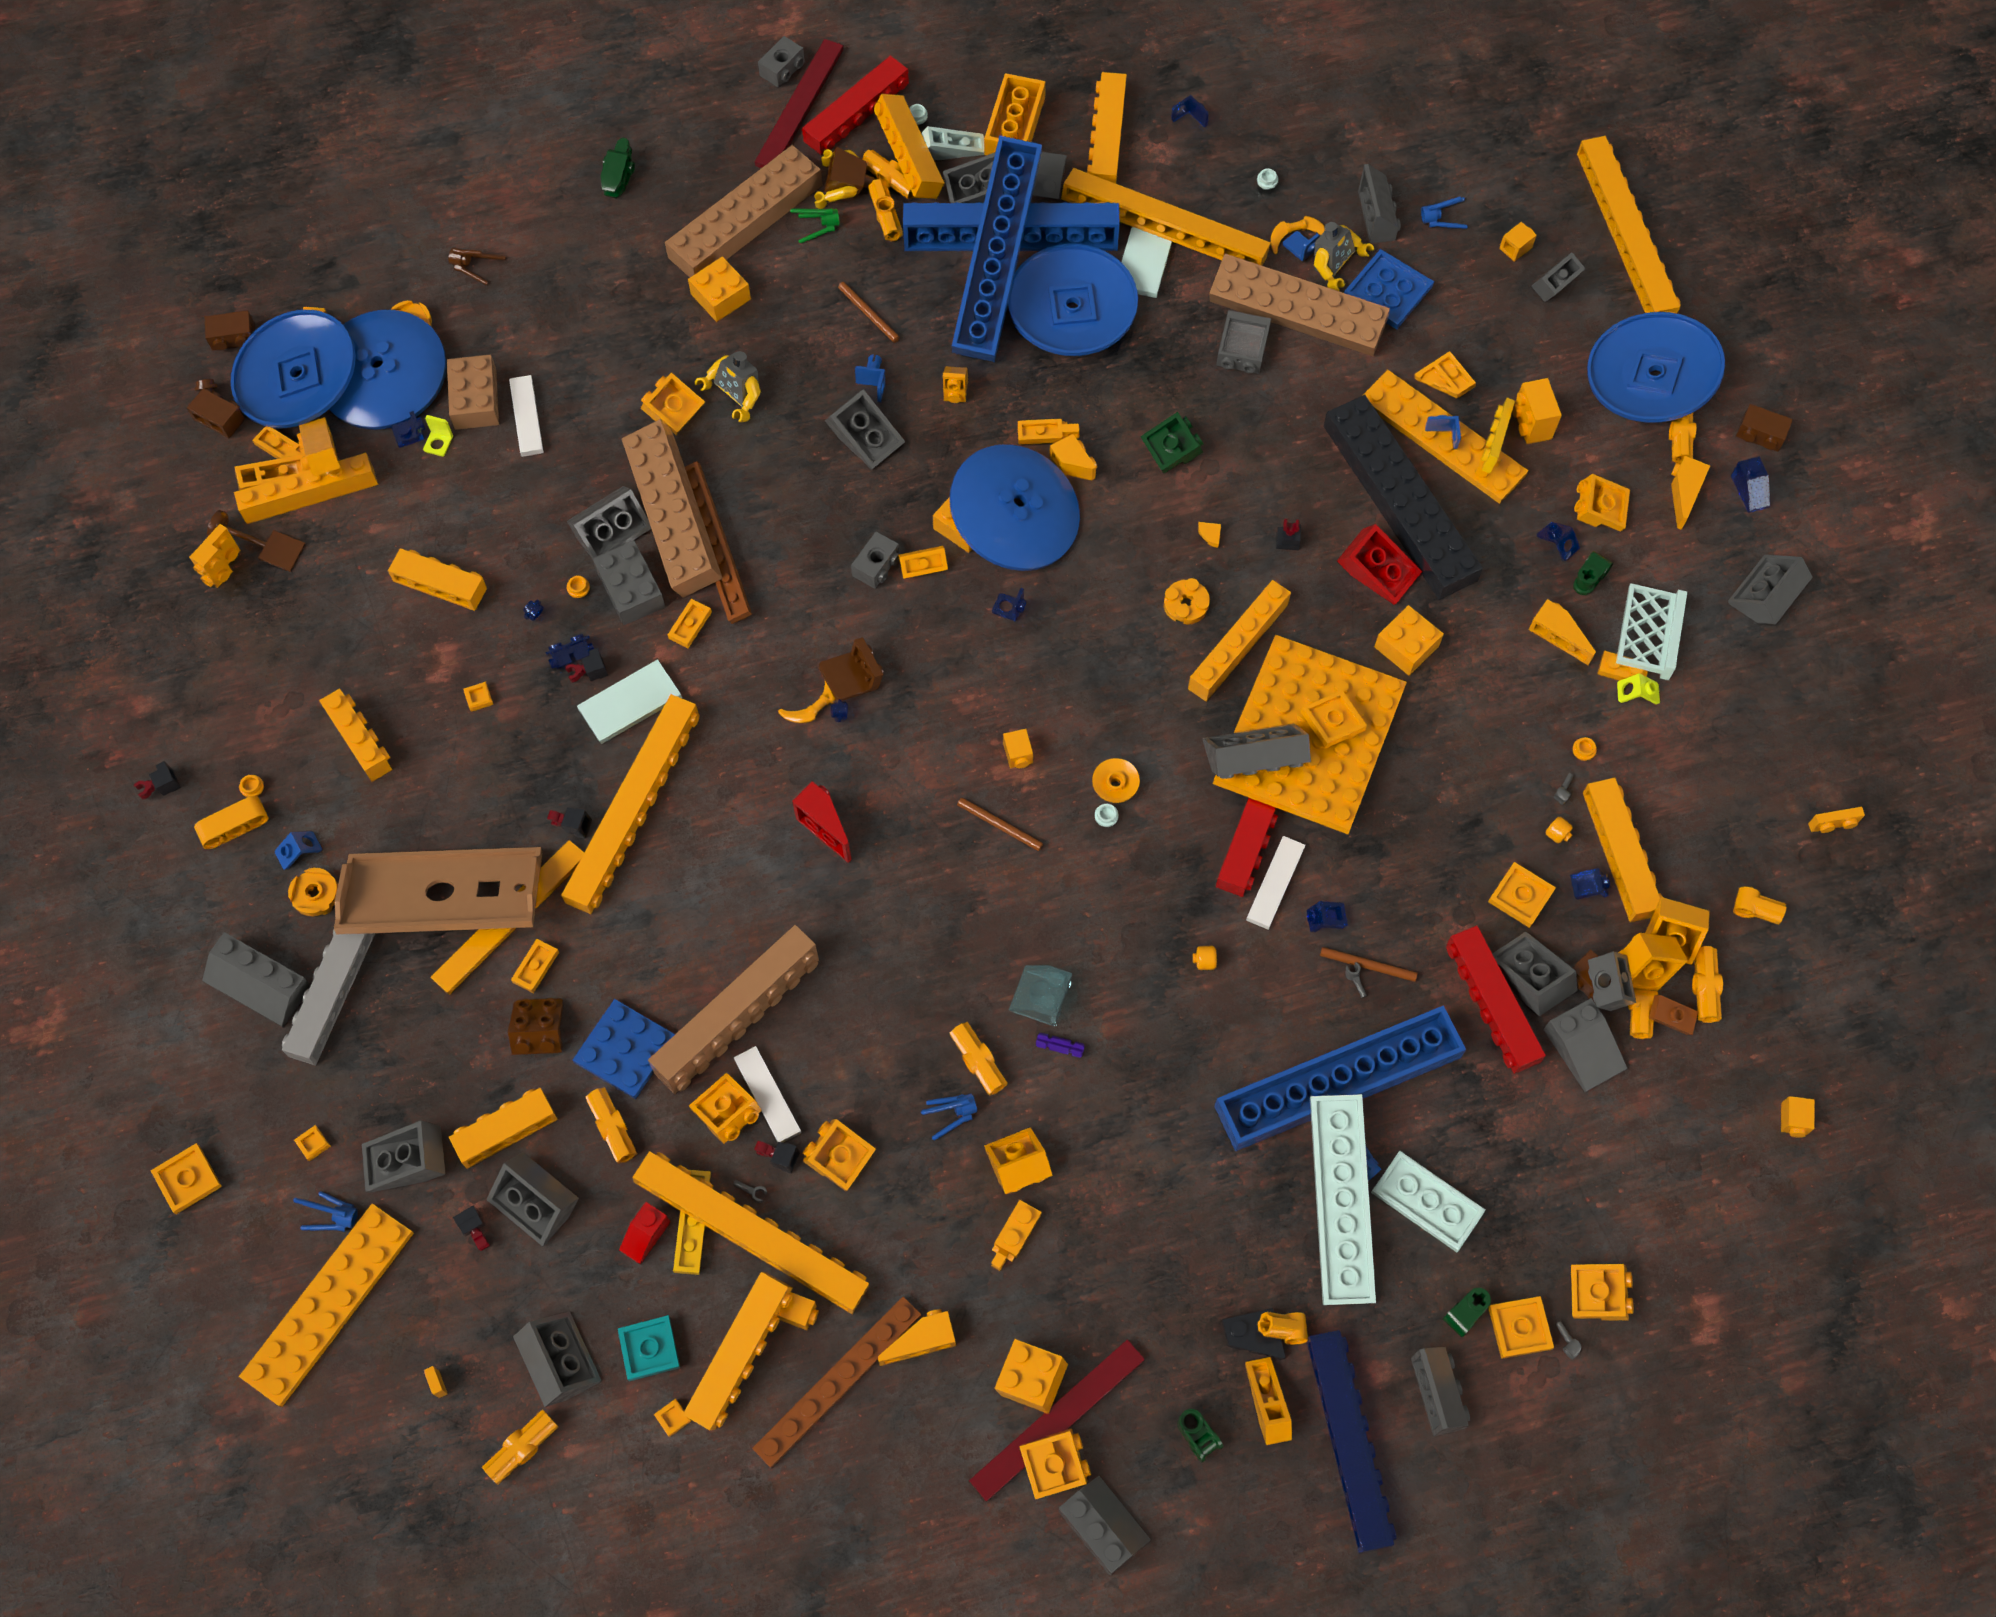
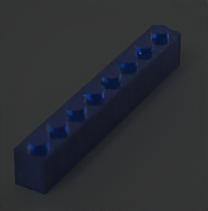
M1340 1330L1309 1336L1307 1346L1358 1552L1362 1554L1394 1546L1393 1540H1396V1532L1393 1523L1389 1524L1386 1513L1389 1512V1504L1386 1496L1381 1494L1379 1485L1383 1483L1380 1470L1374 1467L1372 1458H1376L1373 1443L1368 1442L1366 1431H1369L1366 1416L1361 1415L1359 1405H1362L1360 1391L1354 1388L1352 1379L1355 1378V1370L1352 1362L1348 1363L1346 1353L1349 1352L1347 1339L1345 1336H1341Z

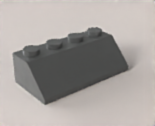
M1295 724L1203 738L1211 770L1223 779L1232 778L1234 774L1238 773L1253 775L1257 773V770L1277 771L1282 766L1289 765V767L1296 768L1303 766V763L1311 762L1309 734Z
M225 932L209 952L202 980L281 1027L286 1025L303 1001L305 991L311 986L303 976Z

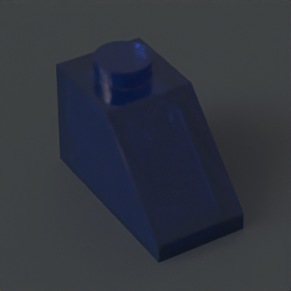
M1760 456L1739 461L1731 477L1748 513L1769 508V477Z

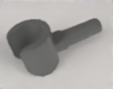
M1571 773L1567 775L1564 783L1554 795V799L1562 805L1572 795L1567 791L1574 777Z
M1355 962L1354 968L1356 972H1351L1348 966H1346L1345 976L1354 982L1361 998H1364L1367 994L1359 977L1361 967Z
M738 1180L734 1181L733 1185L752 1195L754 1202H763V1200L755 1196V1193L762 1191L767 1194L766 1188L762 1186L753 1188Z
M1560 1321L1556 1323V1326L1568 1343L1563 1348V1351L1570 1359H1574L1580 1354L1581 1344L1569 1335Z

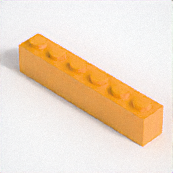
M1102 72L1101 81L1096 83V94H1099V97H1095L1094 110H1098V112L1093 114L1092 127H1096V131H1091L1090 144H1094V148L1089 149V161H1092V165H1088L1087 173L1116 184L1127 74Z
M881 94L878 102L875 104L874 112L914 198L937 199L944 181L904 96Z
M367 453L340 460V468L333 470L326 476H313L311 469L236 491L234 495L240 514L246 524L376 486L378 482Z
M1272 580L1190 676L1188 689L1207 702L1288 606L1291 592Z
M1616 778L1588 783L1583 791V796L1628 919L1631 923L1652 918L1658 902L1663 896L1661 893H1658L1655 886V875L1649 870L1647 853L1641 848L1639 832L1637 828L1633 827L1631 821V810L1625 805L1623 800V789L1617 784Z
M766 1272L760 1273L683 1413L684 1416L708 1430H715L723 1425L728 1416V1413L725 1412L730 1403L733 1404L737 1400L741 1389L738 1387L743 1379L747 1380L754 1368L751 1363L755 1356H760L765 1349L767 1342L764 1340L768 1332H773L780 1320L777 1316L782 1308L785 1309L790 1303L793 1296L790 1292L793 1287Z

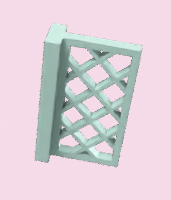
M1630 583L1616 658L1617 664L1659 673L1661 679H1670L1676 668L1687 598L1686 591L1678 590L1675 594ZM1634 592L1643 594L1646 600L1638 603L1633 597ZM1662 598L1669 600L1668 606L1661 608L1655 600ZM1649 603L1656 610L1651 615H1648L1642 608ZM1635 610L1643 617V619L1637 622L1630 616V613ZM1660 615L1665 621V625L1658 628L1652 619ZM1645 622L1653 630L1646 635L1639 627ZM1632 629L1640 636V638L1633 642L1627 635V632ZM1654 635H1657L1662 641V644L1657 647L1649 640ZM1644 641L1650 650L1642 654L1636 645ZM1631 648L1637 657L1634 659L1625 658L1623 653ZM1654 654L1659 660V665L1650 664L1646 657Z

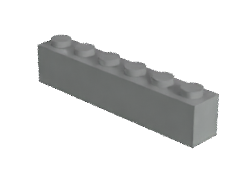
M333 930V938L323 951V960L320 967L318 966L315 969L313 982L303 995V1004L293 1017V1026L289 1034H286L282 1041V1051L288 1057L316 1066L375 933L336 935Z

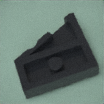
M1273 1308L1222 1319L1228 1347L1248 1350L1250 1353L1258 1355L1263 1354L1275 1357L1278 1360L1286 1358L1281 1339L1263 1336L1258 1331V1321L1261 1318V1314L1265 1312L1274 1313Z

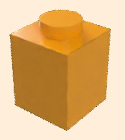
M1520 222L1503 235L1499 249L1515 262L1533 248L1537 235L1530 227Z
M1022 729L1004 733L1003 745L1009 767L1020 769L1032 764L1033 752L1027 730Z
M1789 1096L1781 1103V1132L1790 1133L1792 1137H1805L1814 1130V1099Z
M790 1292L793 1295L790 1303L785 1309L782 1308L777 1317L783 1322L807 1330L809 1325H814L819 1313V1310H816L817 1305L813 1300Z

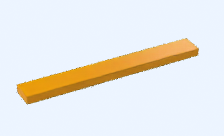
M570 840L541 867L535 909L576 869L584 852ZM523 885L517 892L524 891L526 886ZM516 928L478 929L431 976V979L450 995Z

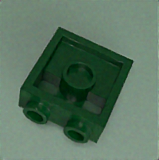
M1178 412L1140 436L1163 473H1166L1182 461L1186 464L1203 453L1201 446L1204 443L1197 433L1194 435L1191 433L1190 429L1193 426L1186 416L1182 418Z

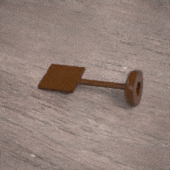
M217 510L214 513L207 528V537L221 524L228 529L230 534L264 547L258 559L288 572H291L305 546L304 542L273 530L268 541L264 542L227 527L229 517L222 510Z

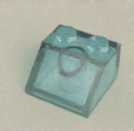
M1025 965L1009 1011L1055 1027L1071 985L1072 973L1049 965Z

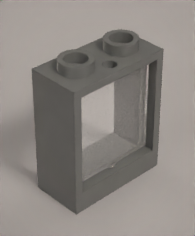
M1228 310L1216 366L1259 374L1271 318Z

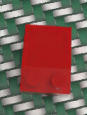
M1376 524L1363 528L1337 560L1353 578L1393 605L1400 600L1422 572Z
M812 781L792 801L796 820L849 863L852 860L849 842L829 796L830 792L823 785L817 786Z

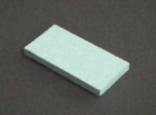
M1132 227L1121 263L1132 275L1139 295L1157 298L1172 241Z
M657 659L577 705V708L599 742L603 744L662 710L670 694L682 698V696Z
M1401 1151L1398 1152L1371 1192L1455 1252L1459 1251L1485 1212V1209Z

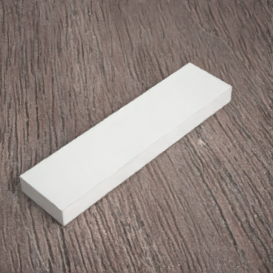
M528 375L511 378L509 381L521 456L544 453L532 377Z
M1285 836L1282 837L1246 921L1269 930L1305 848L1304 844Z
M755 1046L734 1057L777 1142L784 1143L801 1134L798 1124L757 1047Z

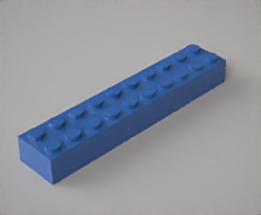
M999 135L952 342V353L995 362L1041 159V144Z
M903 203L905 251H973L984 203ZM1030 203L1020 251H1041L1062 244H1082L1096 247L1103 251H1118L1119 203Z
M1443 1005L1217 1098L1214 1107L1236 1152L1311 1121V1096L1362 1094V1099L1458 1060L1463 1056L1466 1048Z

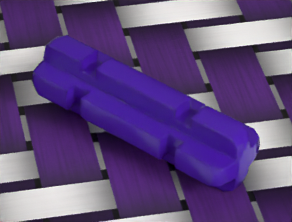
M1039 1033L1036 1039L1037 1047L1044 1049L1049 1047V1050L1067 1055L1072 1053V1056L1079 1058L1082 1057L1085 1048L1083 1043H1071L1072 1040L1056 1036L1051 1038L1048 1034Z

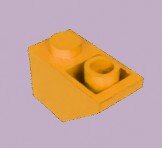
M945 367L943 372L944 401L952 403L966 402L968 368Z
M1073 434L1050 445V459L1064 475L1091 481L1096 477V461L1092 456L1089 457L1087 455L1084 444L1081 440H1077Z

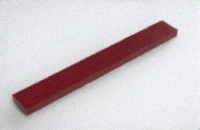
M827 39L823 40L755 160L756 167H764L790 146L843 52L842 44Z
M1127 1339L1051 1407L1049 1414L1044 1413L969 1480L971 1485L986 1502L989 1501L1025 1468L1020 1445L1068 1430L1144 1362L1145 1359Z

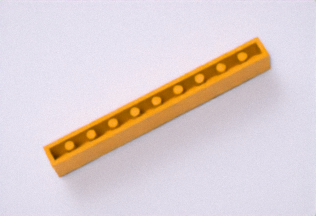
M1606 136L1582 140L1577 156L1644 312H1670L1677 314L1681 306L1680 300L1673 291L1672 281L1668 279L1665 273V265L1658 257L1657 247L1651 241L1650 231L1644 225L1642 213L1637 209L1635 197L1630 193L1627 179L1623 177L1620 163L1613 154L1612 145L1609 144Z
M1076 168L1072 169L1063 185L1061 199L1069 203H1119V222L1216 259L1222 260L1224 254H1228L1263 266L1267 258L1271 242Z
M670 694L561 895L565 904L592 914L594 908L600 906L603 898L602 893L606 887L608 888L611 885L616 867H620L624 861V852L628 846L630 847L633 844L638 826H642L645 822L646 811L649 806L654 805L659 787L663 786L667 781V772L671 766L676 764L681 746L684 747L689 739V731L699 721L700 715L696 704Z
M649 1151L633 1176L635 1184L850 1314L854 1313L869 1288L866 1276L855 1270L851 1273L844 1268L845 1264L834 1257L831 1259L821 1255L823 1251L815 1245L809 1244V1246H806L800 1242L801 1238L791 1231L785 1233L778 1229L779 1225L772 1219L766 1217L763 1220L756 1215L757 1211L746 1204L743 1207L734 1202L735 1198L727 1192L722 1191L721 1194L712 1189L714 1186L707 1180L700 1178L698 1181L691 1176L692 1172L681 1165L675 1167L669 1163L670 1159L660 1152H657L655 1155Z

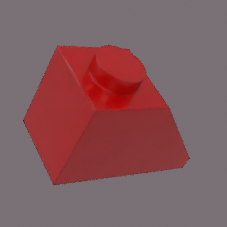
M645 1202L631 1221L619 1251L641 1265L671 1223L667 1215Z

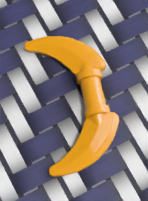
M1305 216L1304 219L1298 222H1280L1274 228L1270 242L1273 253H1278L1280 241L1293 231L1307 229L1321 235L1325 231L1323 223L1309 216Z
M825 681L823 694L814 704L808 706L807 709L799 711L779 709L778 712L788 721L806 723L815 720L818 712L825 705L833 704L836 699Z

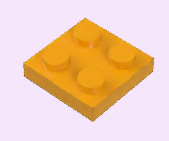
M1343 690L1302 707L1301 710L1302 715L1325 748L1364 732L1367 728V724Z
M1514 862L1488 902L1530 928L1556 887Z
M197 1143L150 1170L172 1212L175 1214L180 1213L222 1187L204 1152Z
M1541 1296L1494 1304L1488 1307L1501 1359L1554 1349Z

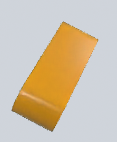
M250 796L198 821L194 829L203 848L213 849L265 824L269 818L258 796Z

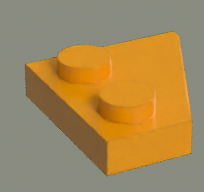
M1450 351L1415 373L1417 381L1455 398H1459L1476 386V382Z

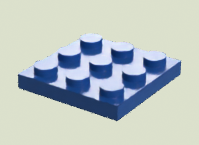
M1380 249L1344 293L1390 308L1386 323L1397 330L1430 291L1434 281Z
M614 999L573 1058V1062L636 1100L654 1073L648 1059L675 1034Z

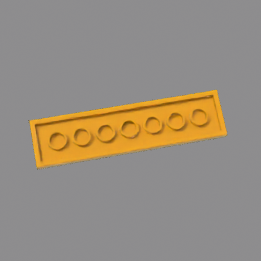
M1389 370L1363 394L1366 395L1383 420L1499 504L1526 477L1529 471L1502 451H1500L1499 458L1491 473L1482 471L1484 461L1481 458L1484 450L1489 448L1485 446L1487 440L1460 421L1461 440L1457 449H1453L1452 431H1425L1428 417L1452 415Z
M371 1204L239 1377L275 1404L283 1407L414 1233L377 1206Z

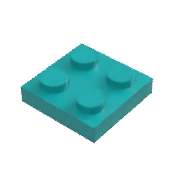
M669 1315L618 1328L628 1381L680 1368Z

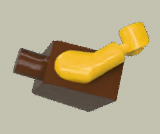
M836 147L832 154L831 150L826 149L821 160L822 164L828 167L824 189L827 193L826 195L822 192L815 193V206L818 209H823L826 207L827 201L833 202L851 197L855 198L858 197L863 187L868 189V185L873 180H876V178L866 175V161L860 159L852 150H842Z

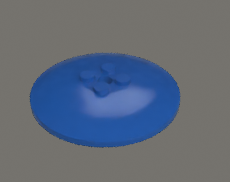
M1062 244L1043 249L1033 254L1020 265L1014 274L1008 309L1017 330L1033 345L1054 354L1082 356L1104 350L1115 344L1126 334L1136 316L1138 292L1134 279L1128 269L1113 255L1088 245ZM1076 303L1078 306L1076 308H1069L1067 304Z
M296 310L274 317L261 325L248 337L235 358L231 372V390L235 402L240 406V410L252 421L271 428H290L314 420L329 410L339 400L350 383L356 360L352 337L340 321L321 311ZM302 370L298 377H294L298 371Z
M398 310L368 312L343 324L354 342L356 360L348 387L339 400L329 409L332 414L349 425L377 430L404 424L417 417L430 406L443 385L447 360L444 346L429 324L413 314ZM378 360H382V361H383V363H382V365H381L380 367H378V368H374V367H373V364H374L376 361H378Z
M1670 312L1644 313L1618 322L1596 341L1588 359V381L1595 397L1611 412L1639 422H1666L1695 412L1714 396L1723 380L1725 357L1717 337L1710 329L1697 320ZM1657 370L1660 371L1661 374L1653 376L1650 374V372Z
M1002 444L986 447L968 457L953 478L950 489V509L953 521L965 542L987 561L1011 570H1037L1059 560L1073 544L1080 522V510L1075 491L1064 473L1052 461L1038 452L1016 445ZM1014 499H1020L1023 502L1024 506H1017L1014 503Z

